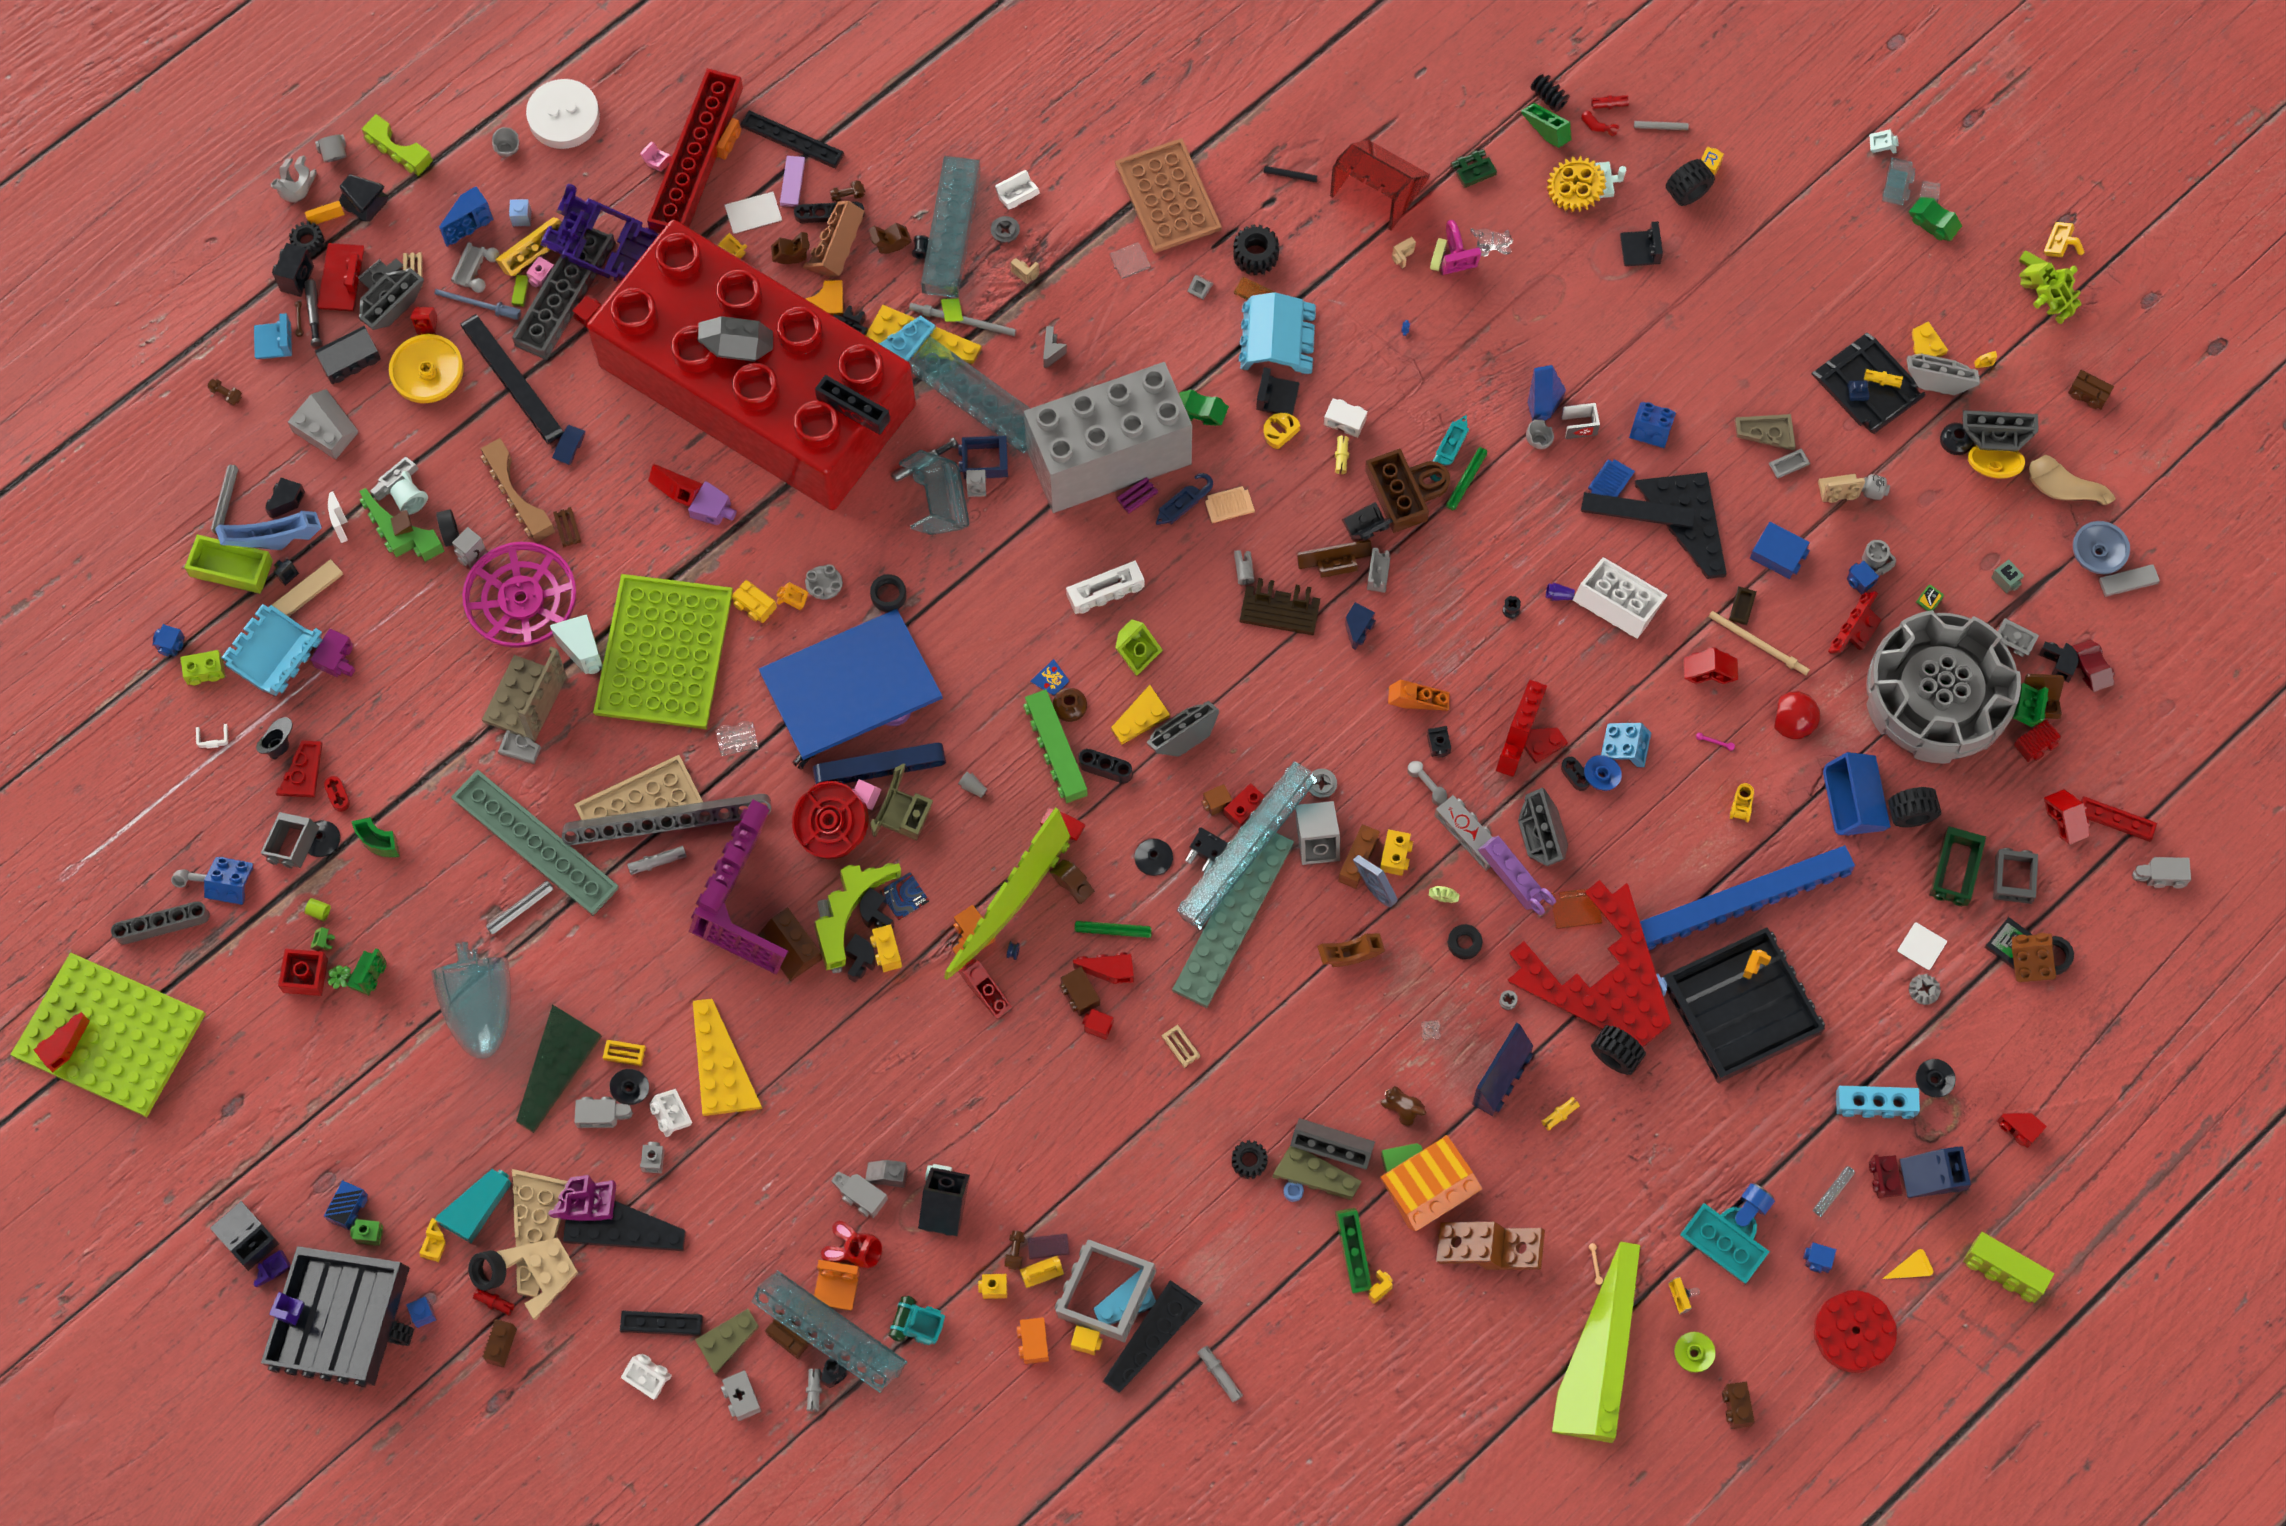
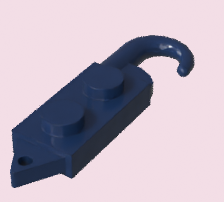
M1205 473L1197 474L1194 478H1204L1207 484L1201 490L1194 486L1183 488L1159 508L1156 525L1173 524L1211 491L1213 479Z

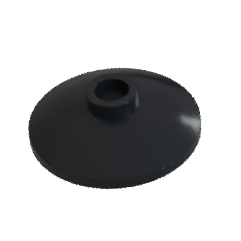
M315 821L319 826L316 836L319 834H323L320 839H317L315 836L308 854L314 857H325L332 854L338 848L340 832L329 821Z
M1148 839L1137 847L1134 857L1135 863L1144 874L1150 876L1161 875L1171 867L1173 852L1166 842L1160 839ZM1152 852L1157 853V856L1151 857L1150 854Z
M1927 1060L1916 1071L1915 1079L1917 1086L1927 1096L1933 1098L1944 1097L1955 1086V1073L1951 1066L1942 1060ZM1931 1078H1936L1937 1083H1933Z
M624 1069L613 1075L610 1080L609 1090L612 1097L619 1103L635 1105L647 1097L649 1082L641 1072L634 1069Z

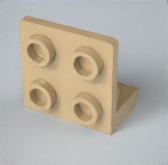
M1856 474L1821 478L1818 480L1822 502L1828 501L1830 503L1841 499H1856L1860 496L1865 484V479H1857Z

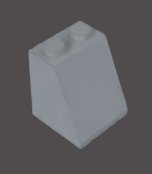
M1334 801L1295 805L1302 865L1340 861V832Z

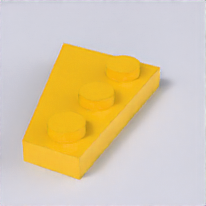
M1149 685L1116 721L1111 730L1119 743L1123 745L1168 719L1170 714L1151 685Z

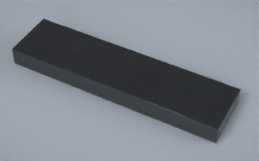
M622 1311L620 1332L701 1336L703 1315Z

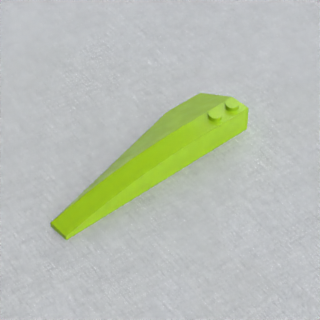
M1056 807L1031 841L1032 844L1028 849L1029 852L1025 850L1018 863L1019 867L1013 868L1007 879L1008 882L1003 883L991 901L984 916L985 919L981 917L974 929L975 934L968 936L963 945L964 949L958 951L946 969L944 975L946 980L974 958L1007 925L1028 900L1049 869L1056 867L1060 860L1058 858L1061 853L1065 854L1068 850L1070 834L1059 809Z

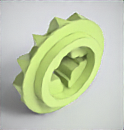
M1435 886L1429 889V896L1439 902H1458L1460 897L1451 888Z

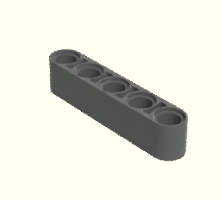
M192 902L117 922L112 926L111 934L119 944H129L204 924L209 920L210 913L203 903ZM203 910L200 915L195 916L197 911ZM183 915L181 920L176 921L178 916ZM164 920L162 925L157 926L159 921ZM145 925L143 930L137 931L140 926ZM126 930L124 935L118 936L121 931Z

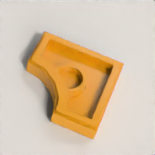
M842 280L824 281L820 292L806 298V300L833 316L834 314L843 316Z

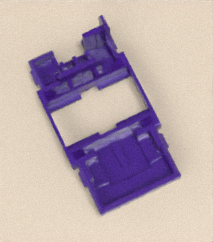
M567 184L563 198L556 210V213L563 215L564 219L558 231L553 230L552 226H548L541 245L547 246L548 249L555 252L559 251L562 254L561 258L564 259L567 256L569 257L568 261L606 278L612 276L615 282L623 280L659 234L649 228L642 227L643 222L588 198L587 201H583L576 196L577 188L572 184ZM600 211L626 221L617 240L620 246L616 253H611L604 270L579 259L587 242L583 237L587 229L592 231Z

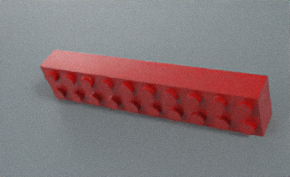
M709 68L706 69L648 216L647 223L649 229L660 234L671 220H677L689 228L718 154L716 146L730 123L743 90L741 77Z

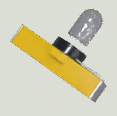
M1680 1277L1674 1278L1668 1284L1678 1312L1683 1314L1691 1309L1689 1297L1699 1295L1700 1289L1695 1287L1687 1290L1684 1288Z

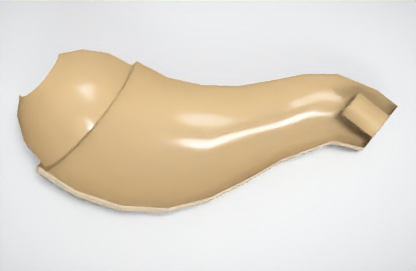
M2043 455L2041 458L2032 461L2029 465L2030 481L2038 490L2053 499L2097 501L2103 506L2116 500L2113 493L2106 486L2072 475L2051 456Z

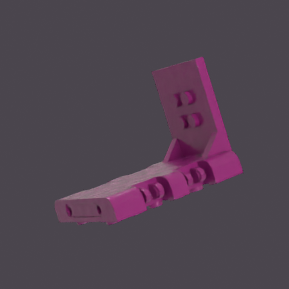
M752 799L748 809L744 808L739 818L742 820L738 826L736 825L731 833V836L734 837L733 840L726 843L722 851L724 856L720 860L718 859L713 869L716 873H713L712 877L708 878L705 884L707 889L703 894H700L696 902L699 906L695 908L691 916L693 920L689 932L777 975L788 950L732 924L725 906V902L760 836L769 813L767 806Z

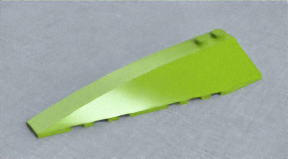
M1620 1242L1557 1392L1552 1433L1613 1443L1616 1438L1640 1245Z

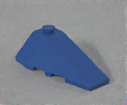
M1553 365L1534 368L1527 401L1532 421H1545L1551 418L1564 399L1566 389Z

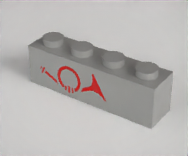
M1452 795L1436 808L1434 816L1487 871L1491 866L1478 849L1492 838L1491 832L1486 826H1482L1478 822V818L1473 812L1469 813L1461 799H1456Z

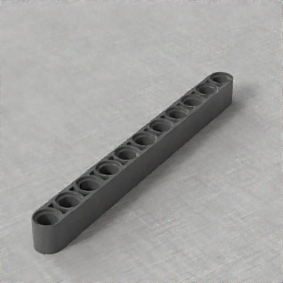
M761 793L572 821L563 826L562 841L567 845H577L741 820L739 818L743 812L739 807H749L752 799L760 803H766L769 808V815L771 812V799L767 794ZM723 808L729 810L727 813L720 812ZM707 811L710 814L707 816H703L700 813ZM684 814H688L691 817L688 819H684L681 816ZM664 817H669V818H671L672 820L666 822V821H663L662 819H663ZM650 820L652 823L644 824L643 821ZM631 823L633 826L626 827L624 826V824ZM612 826L614 829L607 830L604 827ZM590 828L593 829L594 832L588 833L585 830ZM572 831L575 835L569 836L566 833Z

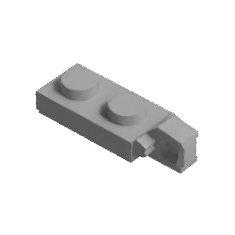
M404 457L378 479L377 485L370 490L371 494L377 501H380L390 494L391 488L397 482L405 479L402 476L404 471H408L412 476L419 468L409 458Z

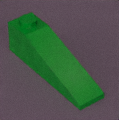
M1356 1208L1335 1211L1352 1293L1370 1290L1372 1285L1358 1211Z

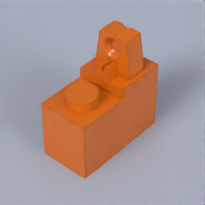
M974 905L954 916L955 924H953V927L959 935L961 934V938L958 940L959 944L952 948L955 955L960 949H964L963 945L968 936L975 934L974 929L982 917ZM995 937L985 947L995 942Z

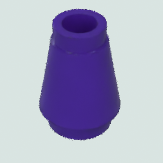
M1555 582L1549 583L1546 588V598L1550 599V601L1573 600L1575 595V589Z

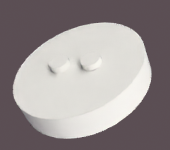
M571 79L553 80L540 86L530 97L526 109L529 127L535 138L544 145L557 149L572 148L586 142L595 133L600 121V111L593 92L586 85Z

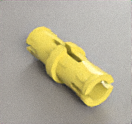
M1343 436L1337 437V451L1335 452V473L1337 474L1340 473V470L1341 474L1347 473V459L1349 458V437L1347 436L1344 437V440Z

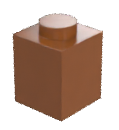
M1222 784L1203 793V801L1201 802L1205 811H1209L1211 816L1224 811V808L1232 801V798L1225 785Z

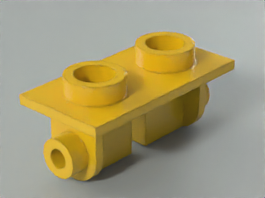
M1058 1256L1020 1269L1026 1288L1064 1275Z

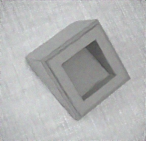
M1195 275L1187 292L1204 299L1214 283L1199 275Z

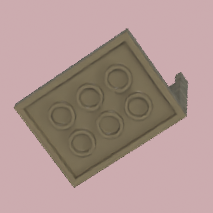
M550 646V657L545 666L514 655L482 718L483 723L504 731L509 730L513 734H519L521 737L525 736L535 742L567 678L558 649Z

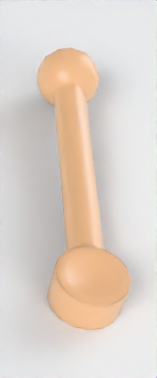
M1592 1243L1589 1245V1249L1592 1251L1596 1273L1595 1283L1601 1285L1603 1278L1600 1277L1595 1251L1597 1246Z

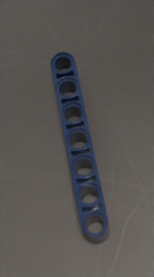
M931 743L816 764L813 766L815 785L826 781L845 784L856 782L859 779L867 780L894 775L895 768L903 763L906 764L904 773L939 767L946 764L943 744Z

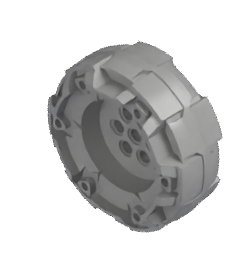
M1933 610L1915 614L1901 621L1899 627L1893 629L1878 646L1867 674L1866 689L1868 700L1866 705L1870 717L1880 734L1887 735L1898 746L1913 753L1915 759L1930 763H1950L1952 759L1967 757L1983 749H1988L2010 723L2021 690L2020 671H2017L2010 651L2002 642V635L1992 626L1975 616L1970 619L1952 613H1934ZM1942 663H1947L1950 667H1945ZM1925 669L1931 670L1932 674L1927 673ZM1958 674H1963L1966 678H1960ZM1941 680L1946 681L1949 685L1942 684ZM1923 687H1928L1931 691H1926ZM1957 692H1962L1964 696H1959ZM1939 698H1944L1947 702L1943 703Z

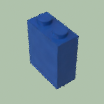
M1769 522L1754 547L1750 559L1790 579L1793 574L1797 575L1802 566L1799 564L1801 559L1805 560L1810 552L1808 549L1810 542Z

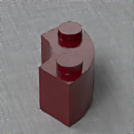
M2090 639L2072 646L2078 655V665L2076 668H2081L2085 676L2082 679L2093 692L2114 685V670L2105 661L2099 644Z

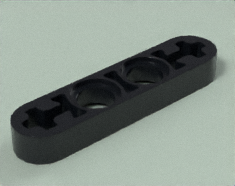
M852 202L853 204L864 210V206L862 205V203ZM837 203L798 205L794 209L795 219L799 223L827 222ZM821 209L825 211V214L817 216L815 214L816 211ZM801 211H804V216H800Z

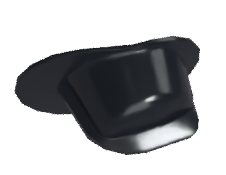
M283 717L273 722L264 736L258 741L256 745L257 751L261 754L269 755L274 760L284 754L289 748L288 735L292 730V720L288 717Z

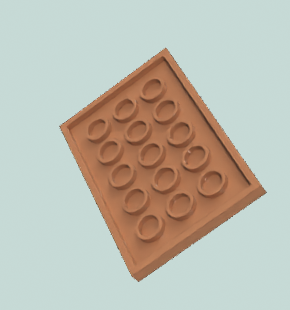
M1182 138L1115 161V166L1153 253L1222 230V226Z

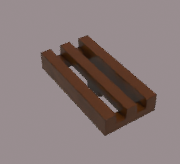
M569 507L565 511L562 509L558 513L557 511L553 512L563 547L580 543L581 539L572 508ZM566 515H570L576 536L574 540L572 539ZM559 517L563 518V522L569 541L567 542L564 538Z

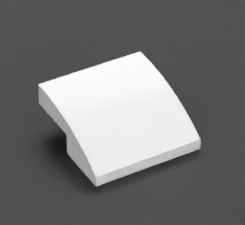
M332 491L328 497L329 516L340 542L343 543L348 541L341 525L348 521Z

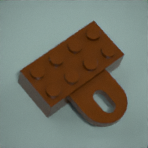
M1401 448L1366 460L1365 471L1386 518H1392L1393 520L1389 524L1393 533L1428 521L1429 510L1425 502L1442 496L1449 488L1450 474L1444 465L1428 461L1409 468ZM1435 474L1440 475L1442 478L1440 481L1429 485L1423 482L1424 478Z

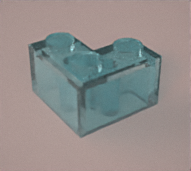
M1891 157L1882 201L1904 205L1905 200H1909L1911 190H1908L1909 183H1913L1915 177V168H1913L1911 161Z

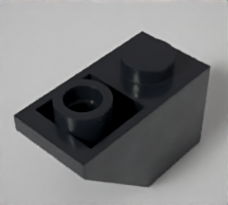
M280 478L273 488L271 499H268L265 506L270 518L278 517L298 508L305 494L302 484Z

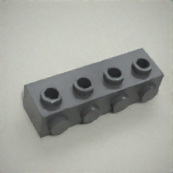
M1299 1118L1290 1146L1367 1170L1375 1141Z

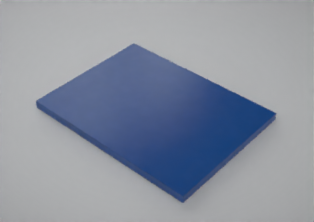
M898 609L759 668V672L803 760L943 699Z

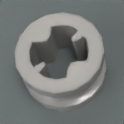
M1507 990L1501 994L1499 1003L1503 1009L1511 1010L1516 1006L1518 1000L1516 993ZM1506 996H1508L1509 999L1513 998L1511 1004L1503 1001L1505 1000Z

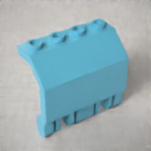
M1276 292L1251 296L1244 302L1242 306L1244 317L1241 322L1243 333L1240 339L1242 349L1239 355L1240 369L1248 370L1254 363L1270 361L1290 366L1296 372L1312 373L1313 358L1301 353L1312 354L1314 352L1315 325L1303 320H1315L1316 305L1304 302L1300 298Z

